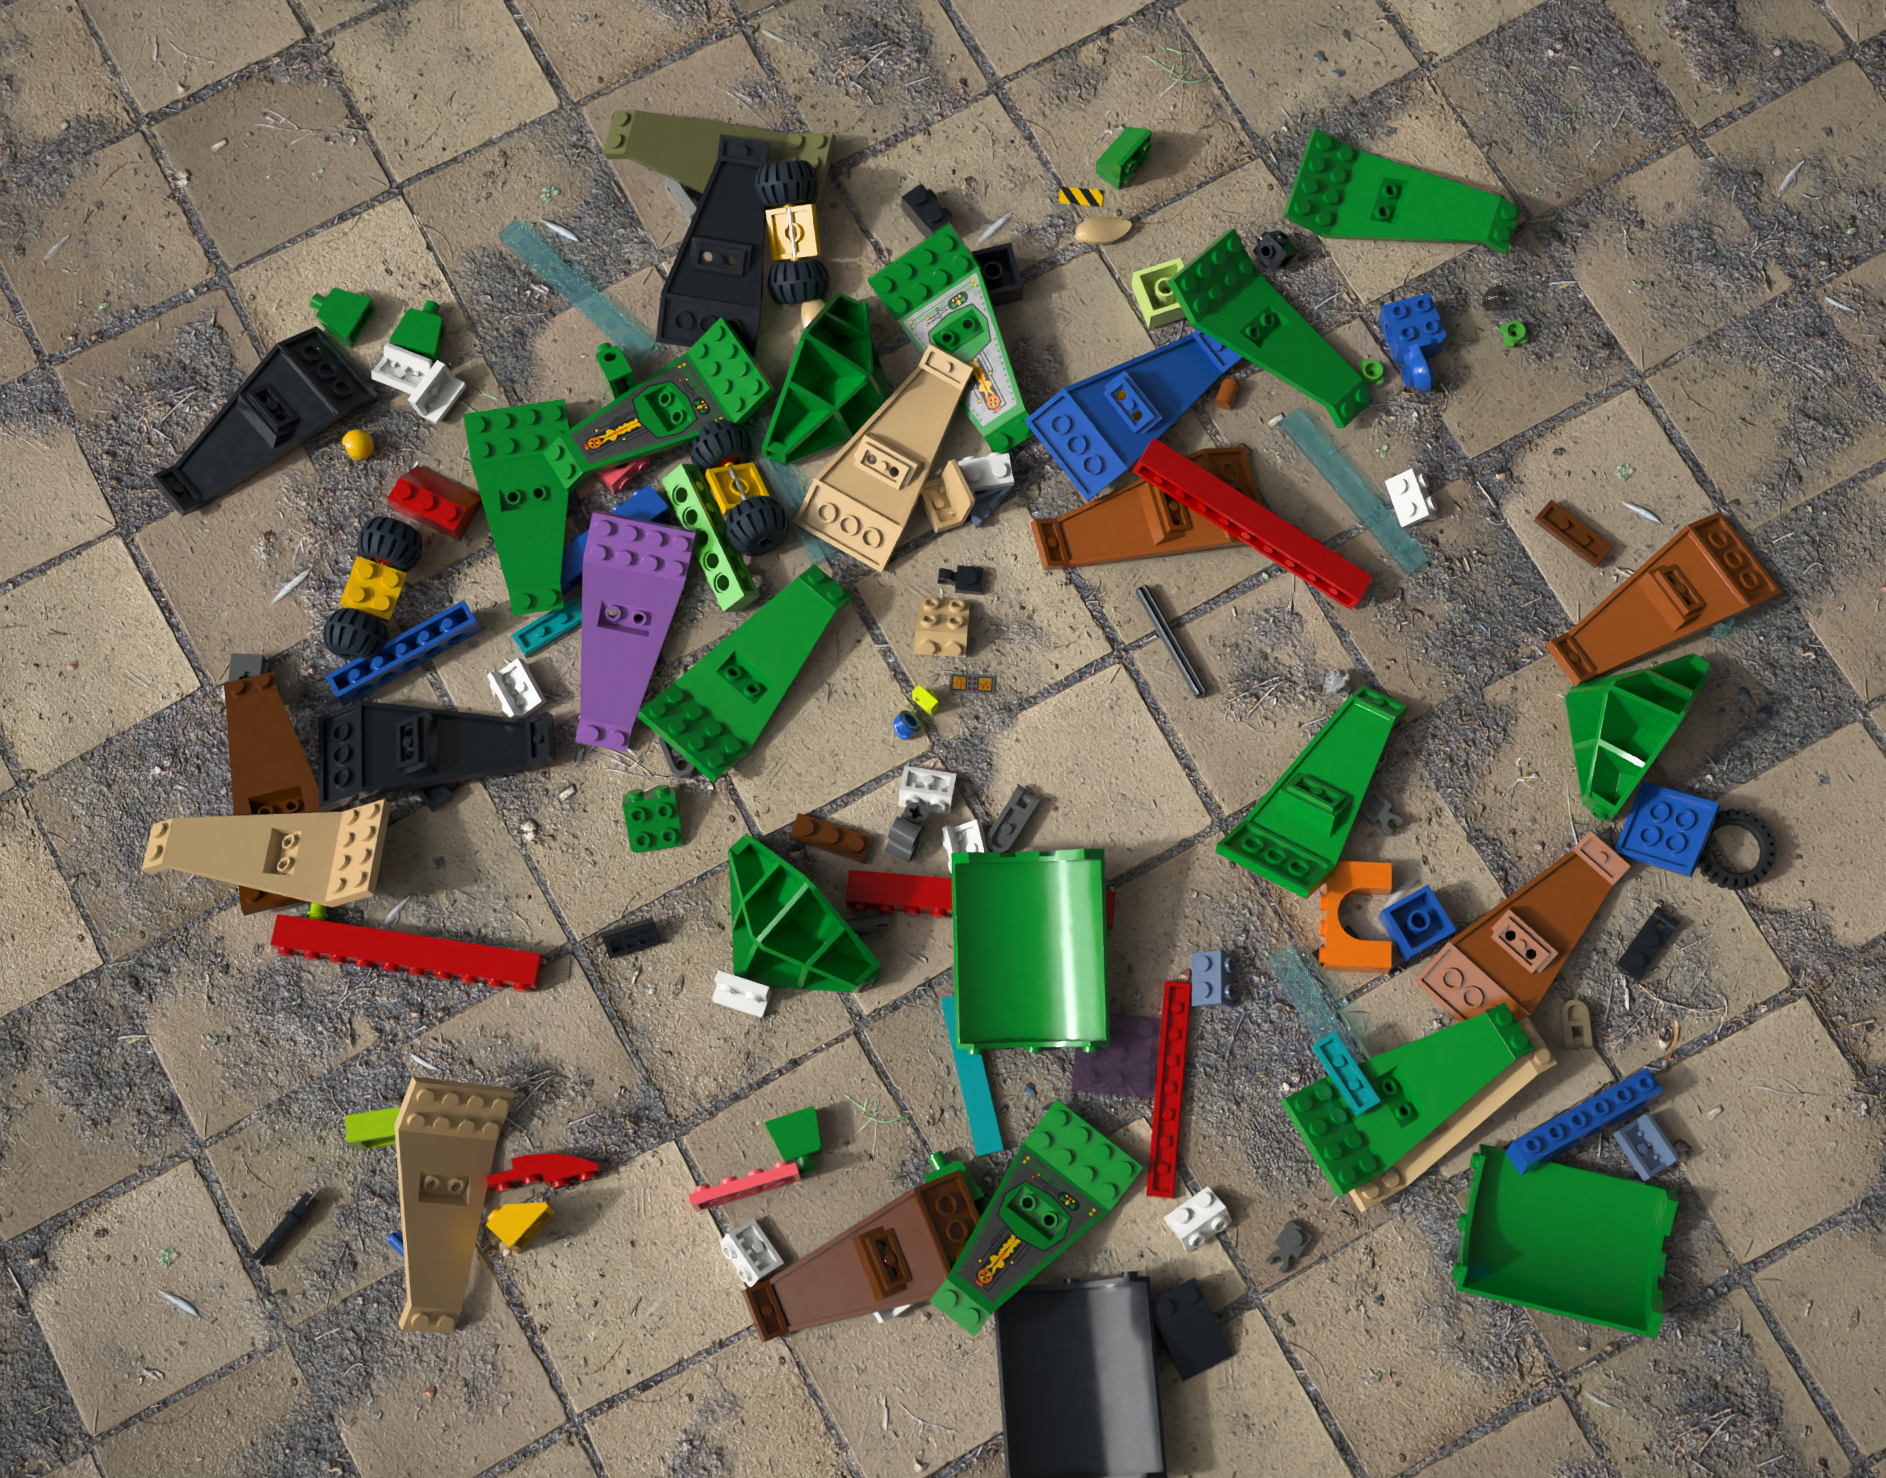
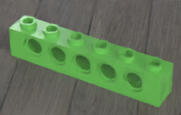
M681 463L661 480L666 495L670 498L676 511V516L681 521L683 528L696 531L693 549L698 562L707 576V582L717 597L718 605L722 608L723 612H740L760 597V594L740 552L732 546L727 538L726 523L700 468L696 464Z

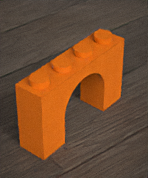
M1339 861L1334 874L1324 883V894H1320L1319 909L1324 910V920L1319 922V936L1324 937V947H1319V963H1323V971L1388 974L1391 970L1392 942L1366 941L1351 937L1343 930L1339 923L1338 907L1344 899L1356 894L1389 895L1392 890V863Z

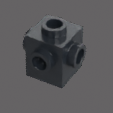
M1279 230L1264 232L1257 239V246L1252 251L1257 256L1259 263L1268 267L1272 272L1284 269L1298 252L1291 244L1290 238Z

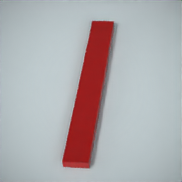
M1166 980L1164 982L1146 1197L1174 1199L1192 983Z

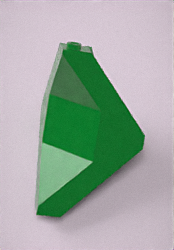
M837 292L806 326L798 342L762 445L763 457L787 466L846 442L861 429L892 395L871 336L869 305L866 302H860Z
M1692 652L1691 654L1653 667L1592 680L1577 687L1572 686L1564 699L1581 801L1583 806L1591 810V814L1595 818L1610 822L1687 714L1715 666Z
M745 833L727 851L730 871L735 976L768 986L769 988L860 993L867 985L872 987L881 978L880 972L882 968L880 962L820 890L804 874L748 833Z

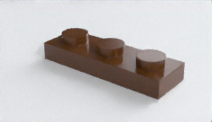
M1553 500L1549 501L1534 520L1536 524L1594 568L1600 564L1613 548L1612 545Z
M800 813L797 814L789 836L792 841L863 864L866 862L873 842V837Z

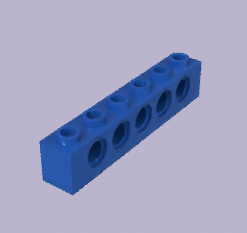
M465 600L386 642L380 652H383V655L373 658L372 663H367L366 659L357 658L325 677L344 707L479 633L481 629Z
M1646 1068L1512 1141L1505 1154L1520 1176H1523L1655 1103L1663 1089L1649 1069Z

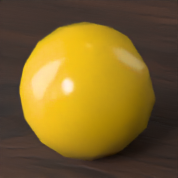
M354 429L343 437L342 445L352 460L363 461L372 454L374 443L372 436L368 432Z

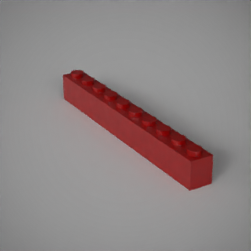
M1153 438L1132 470L1136 475L1349 610L1361 600L1373 578L1362 567L1355 566L1344 559L1341 554L1333 552L1322 545L1319 540L1303 533L1297 526L1289 524L1275 512L1259 505L1253 498L1240 493L1231 484L1218 479L1209 470L1196 465L1187 456L1177 453L1163 441Z
M849 870L846 906L851 907V910L856 912L878 909V913L893 914L894 911H901L907 916L917 917L920 916V913L931 914L933 918L945 919L947 915L953 916L952 878ZM1106 891L1107 929L1113 928L1116 892Z
M277 914L270 943L278 951V955L285 957L301 954L307 960L319 961L321 957L330 959L329 962L338 965H346V961L354 962L357 967L372 969L373 965L380 966L383 971L398 973L400 969L409 971V975L424 977L425 973L433 974L436 979L451 981L452 977L459 978L462 983L477 985L479 981L488 983V987L503 989L504 985L512 986L515 991L530 993V989L538 990L544 962L543 957L539 953Z

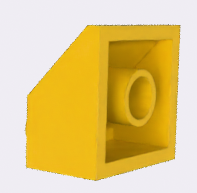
M545 1202L505 1204L502 1208L497 1207L488 1216L489 1222L486 1226L509 1248L519 1254L556 1212Z

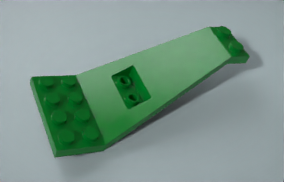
M1315 128L1311 131L1283 217L1328 239L1481 243L1504 254L1508 252L1521 207L1502 197L1357 150Z
M1235 228L1227 230L1167 281L1191 326L1326 407L1337 429L1345 428L1374 401L1363 379L1258 273Z
M565 399L463 414L471 465L508 588L512 616L565 608L561 575L569 491L565 489L543 454L560 435L570 429ZM537 488L542 489L544 492L541 498H537L534 495V491ZM511 492L517 493V501H510L509 494Z
M813 564L678 680L641 708L637 717L709 780L715 783L750 753L833 616L848 605L853 596L818 566Z
M1504 1002L1485 1013L1357 1064L1381 1100L1380 1103L1358 1117L1355 1116L1330 1076H1326L1284 1098L1280 1103L1336 1195L1340 1198L1384 1173L1507 1066L1529 1054L1535 1048Z

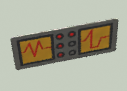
M950 673L949 692L994 694L995 675Z

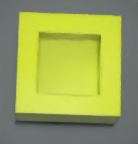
M918 685L912 691V700L930 716L938 710V697L928 687L924 689Z

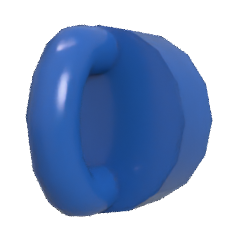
M903 710L895 717L893 728L900 739L908 740L920 730V722L913 713Z

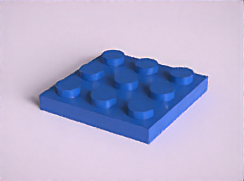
M1642 782L1614 850L1623 858L1692 878L1721 808L1720 804Z

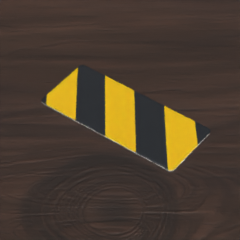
M1060 187L1059 203L1102 207L1103 190Z

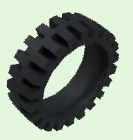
M1728 809L1727 811L1722 810L1718 812L1696 866L1701 868L1700 873L1703 877L1706 875L1709 878L1707 881L1712 884L1714 882L1717 883V887L1720 888L1728 887V890L1739 888L1741 890L1756 884L1770 871L1776 858L1774 857L1777 852V847L1774 846L1776 840L1774 836L1770 835L1772 832L1770 827L1763 825L1765 821L1762 818L1758 820L1755 818L1756 814L1752 812L1747 814L1746 810L1743 809L1738 811ZM1727 825L1741 826L1748 830L1757 840L1760 849L1759 860L1756 866L1749 872L1742 874L1728 873L1719 868L1712 860L1709 852V840L1714 831Z

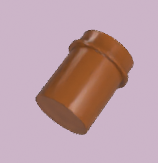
M1224 379L1220 384V389L1214 403L1222 409L1229 410L1236 395L1239 393L1240 384L1232 379Z

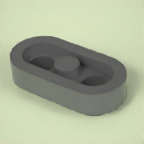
M660 737V746L671 773L677 778L690 777L696 767ZM685 762L688 765L685 769H679V764Z

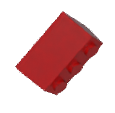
M418 465L399 477L387 498L394 511L459 542L482 504L480 495Z

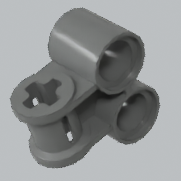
M912 802L907 805L901 817L897 816L888 834L889 840L885 848L886 852L908 862L912 860L919 845V839L926 826L928 809L925 805Z

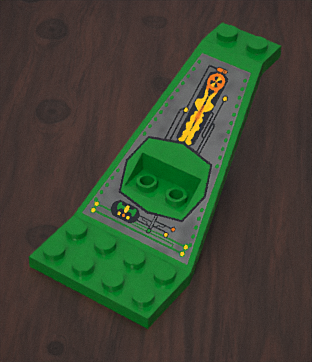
M949 222L871 275L867 281L922 355H924L928 345L933 343L976 367L963 392L959 405L993 451L1004 454L1034 434L1024 421L1032 414L1025 405L980 264ZM970 320L972 321L973 325L966 326L964 324V321ZM948 333L952 336V339L946 340L943 335Z
M720 317L688 352L560 435L543 454L565 489L573 492L590 474L692 442L695 438H700L699 432L704 425L707 432L709 428L707 423L712 420L718 423L717 419H725L730 426L732 425L731 421L741 426L776 390L727 319Z
M1056 1099L1021 1146L948 1277L931 1298L930 1302L972 1336H975L995 1310L1107 1215L1145 1166L1067 1105ZM1026 1197L1031 1198L1033 1201V1205L1030 1208L1024 1205ZM1047 1215L1054 1217L1055 1222L1053 1225L1046 1223L1045 1218Z

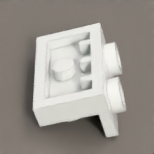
M904 766L898 805L900 807H907L912 802H918L925 805L928 811L950 814L957 774Z
M718 970L714 980L717 986L712 1001L716 1004L762 1018L771 996L770 988Z
M754 1218L727 1233L720 1242L723 1254L733 1262L740 1279L746 1282L749 1287L756 1285L759 1280L784 1264Z

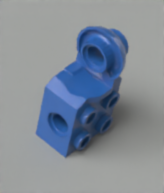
M1430 292L1382 305L1378 318L1394 362L1404 365L1402 366V377L1406 387H1413L1416 390L1427 393L1431 391V382L1434 381L1433 369L1428 358L1437 356L1443 350L1447 337Z

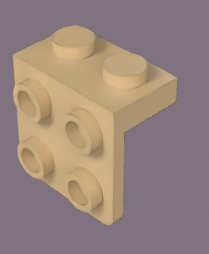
M955 459L948 461L940 478L925 482L919 495V499L935 533L963 525L975 504L974 491L968 487L964 471L961 466H958Z
M920 598L915 626L914 654L966 658L970 602L959 599Z

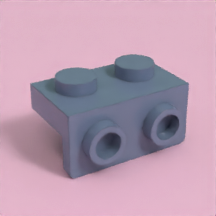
M1222 950L1192 953V1006L1196 1008L1210 1006L1233 1007V1000L1236 994L1233 985L1235 962L1231 954Z
M1649 1112L1612 1134L1643 1181L1680 1159L1674 1147L1670 1144Z

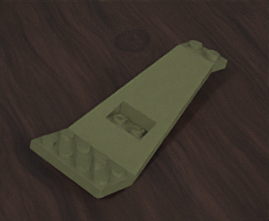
M615 110L603 152L607 159H630L703 194L717 161L720 134L771 141L768 164L780 161L806 160L814 168L818 178L815 197L809 202L798 203L795 206L815 204L816 215L818 216L837 139L833 133H784L639 110ZM784 205L766 206V210L784 208Z

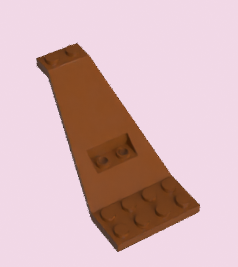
M1244 447L1205 448L1187 456L1193 463L1209 470L1215 477L1231 484L1237 491L1253 498L1262 506ZM1139 478L1060 517L1034 519L1030 523L1043 570L1068 569L1211 548L1247 545L1143 478Z
M1718 512L1686 525L1568 633L1550 640L1545 646L1574 686L1577 687L1776 599L1782 591L1722 513Z
M1590 830L1570 852L1452 938L1413 981L1459 1022L1485 1013L1504 1002L1517 1021L1526 1017L1529 1018L1539 1005L1613 885L1632 865L1593 830ZM1507 931H1514L1516 938L1514 940L1509 939ZM1528 949L1536 951L1537 955L1535 958L1528 956Z

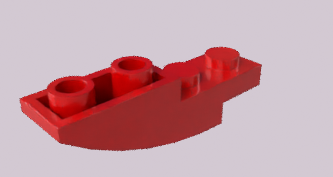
M532 1154L511 1158L513 1169L488 1175L486 1178L488 1187L492 1190L497 1189V1193L512 1190L515 1184L524 1183V1186L539 1183L541 1177L544 1178V1182L548 1187L553 1186V1189H559L569 1186V1181L579 1179L580 1182L593 1180L596 1178L595 1174L602 1172L601 1167L597 1163L584 1158L563 1154Z

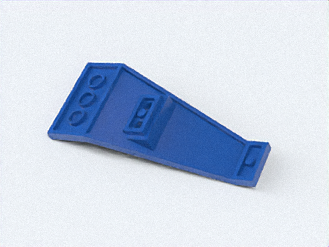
M1197 329L1186 337L1063 388L1024 421L1089 502L1129 470L1139 460L1153 438L1158 440L1224 373L1242 360L1243 357ZM1121 391H1125L1127 394L1124 400L1118 399V393ZM1141 411L1142 418L1138 421L1135 420L1134 413Z

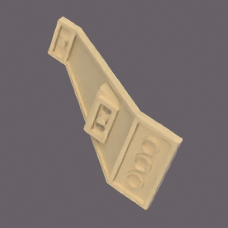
M930 343L919 366L814 478L793 523L882 573L908 524L963 392L976 367L939 346ZM871 454L876 456V463L871 462ZM893 467L899 470L898 476L892 473Z
M383 799L343 812L171 818L152 825L142 870L150 875L166 869H173L324 906L335 907L375 895L391 804Z
M1528 1017L1518 1021L1535 1049L1507 1066L1384 1173L1349 1192L1361 1213L1407 1187L1534 1077L1558 1064Z
M412 1076L395 1122L407 1303L398 1323L402 1330L453 1333L462 1310L488 1186L486 1176L490 1175L496 1143L515 1095L511 1088Z

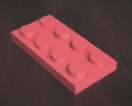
M789 1160L775 1164V1169L765 1172L763 1168L752 1170L747 1173L748 1177L738 1180L736 1176L721 1180V1185L710 1188V1184L694 1188V1193L688 1195L692 1207L696 1212L800 1182L802 1180L796 1163L790 1164Z

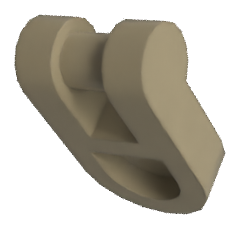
M1570 1000L1560 1010L1563 1049L1572 1050L1573 1047L1582 1046L1583 1049L1592 1048L1593 1042L1588 1007L1580 1000ZM1572 1028H1580L1581 1036H1573Z

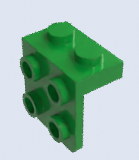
M659 785L654 787V790L643 792V789H634L623 795L622 805L630 849L633 853L682 845L683 836L677 807L676 787Z

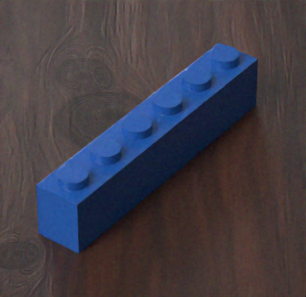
M651 485L636 490L631 499L625 503H619L611 511L612 514L656 523H662L671 516L668 505ZM589 530L584 534H577L572 538L570 544L564 548L561 575L563 596L582 583L583 557Z

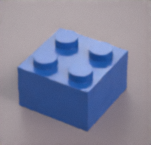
M1429 885L1383 909L1378 916L1405 963L1452 938L1457 931Z

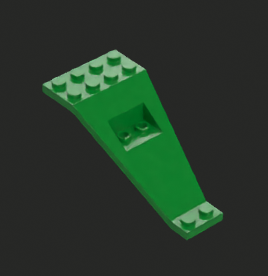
M1364 685L1360 686L1348 697L1249 815L1217 843L1215 853L1298 896L1308 899L1334 874L1393 726L1406 715L1408 706Z

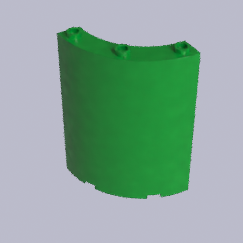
M1104 849L951 853L956 1049H967V1054L973 1055L984 1054V1049L1026 1047L1027 1053L1043 1052V1047H1083V1052H1099V1046H1110Z
M1480 1144L1478 1152H1473L1470 1159L1469 1168L1473 1169L1465 1211L1459 1214L1457 1229L1461 1230L1457 1262H1454L1451 1279L1456 1280V1291L1657 1339L1664 1316L1663 1290L1658 1289V1280L1664 1276L1667 1253H1663L1664 1236L1670 1237L1678 1206L1676 1190L1552 1160L1520 1176L1505 1154L1506 1149Z

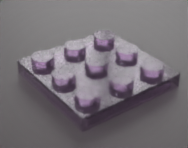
M1109 1013L1110 1046H1099V1052H1083V1047H1075L1071 1092L1152 1100L1159 1018Z

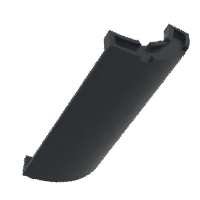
M1138 1271L1122 1272L1120 1278L1080 1282V1278L1063 1279V1284L1024 1285L994 1311L1006 1478H1167L1150 1276H1138Z

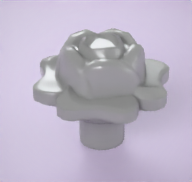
M1333 669L1331 673L1327 674L1326 692L1330 694L1341 691L1343 695L1348 694L1351 691V687L1347 684L1351 678L1350 670Z

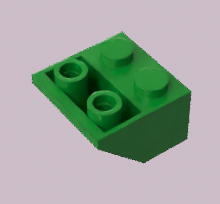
M1127 127L1096 161L1095 173L1118 190L1124 183L1128 185L1134 178L1135 171L1139 166L1144 167L1151 157L1149 153L1152 146V131L1144 128Z

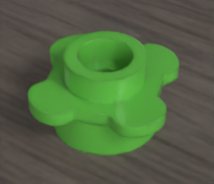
M1512 321L1507 325H1501L1499 332L1504 336V345L1511 348L1514 344H1525L1528 341V335L1525 334V327L1521 321Z
M1375 360L1362 361L1359 365L1361 369L1360 377L1365 385L1368 383H1375L1377 386L1382 385L1384 382V377L1382 376L1385 368L1384 364Z

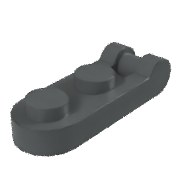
M1019 785L986 837L988 850L990 852L1007 853L1040 805L1042 798L1036 794L1034 796L1026 792V788ZM1020 800L1027 804L1025 810L1017 805Z

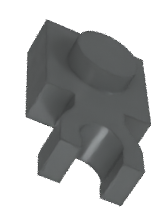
M1374 787L1365 795L1359 814L1372 826L1378 822L1383 833L1389 837L1393 830L1388 827V822H1394L1398 827L1403 823V820L1398 815L1389 812L1392 805Z
M1289 1220L1273 1243L1279 1249L1271 1253L1265 1262L1270 1265L1274 1258H1280L1282 1266L1278 1271L1283 1274L1288 1267L1289 1257L1291 1256L1297 1260L1312 1238V1235Z

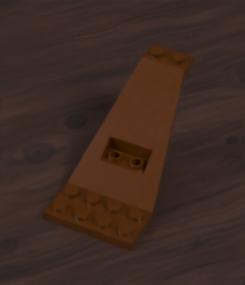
M276 671L224 683L233 816L324 812L319 809L318 785L280 697L279 679ZM239 885L240 906L244 916L303 902V900Z
M961 1170L908 1190L770 1279L742 1290L741 1292L761 1343L789 1332L931 1300L948 1277L980 1220ZM878 1243L884 1246V1252L878 1250ZM889 1269L893 1270L895 1274L893 1279L888 1275Z

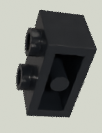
M920 183L902 196V211L924 237L927 238L949 222L952 224L953 216L947 207H942L937 202L938 199L935 193L930 188L926 189Z

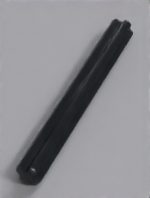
M1143 585L1136 589V596L1194 698H1202L1207 694L1208 690L1149 586Z

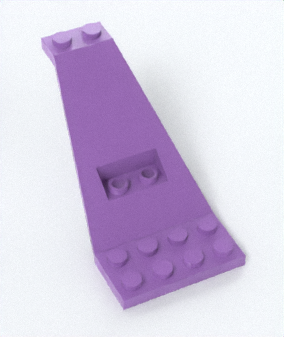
M593 510L583 557L580 719L575 742L627 752L633 724L685 584L696 534L695 530ZM610 609H616L618 613L616 615H610L608 611ZM636 614H641L644 618L642 620H636L634 616Z

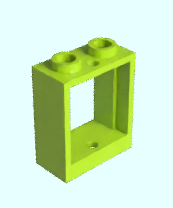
M401 1107L344 1115L347 1143L358 1151L396 1145L395 1122Z

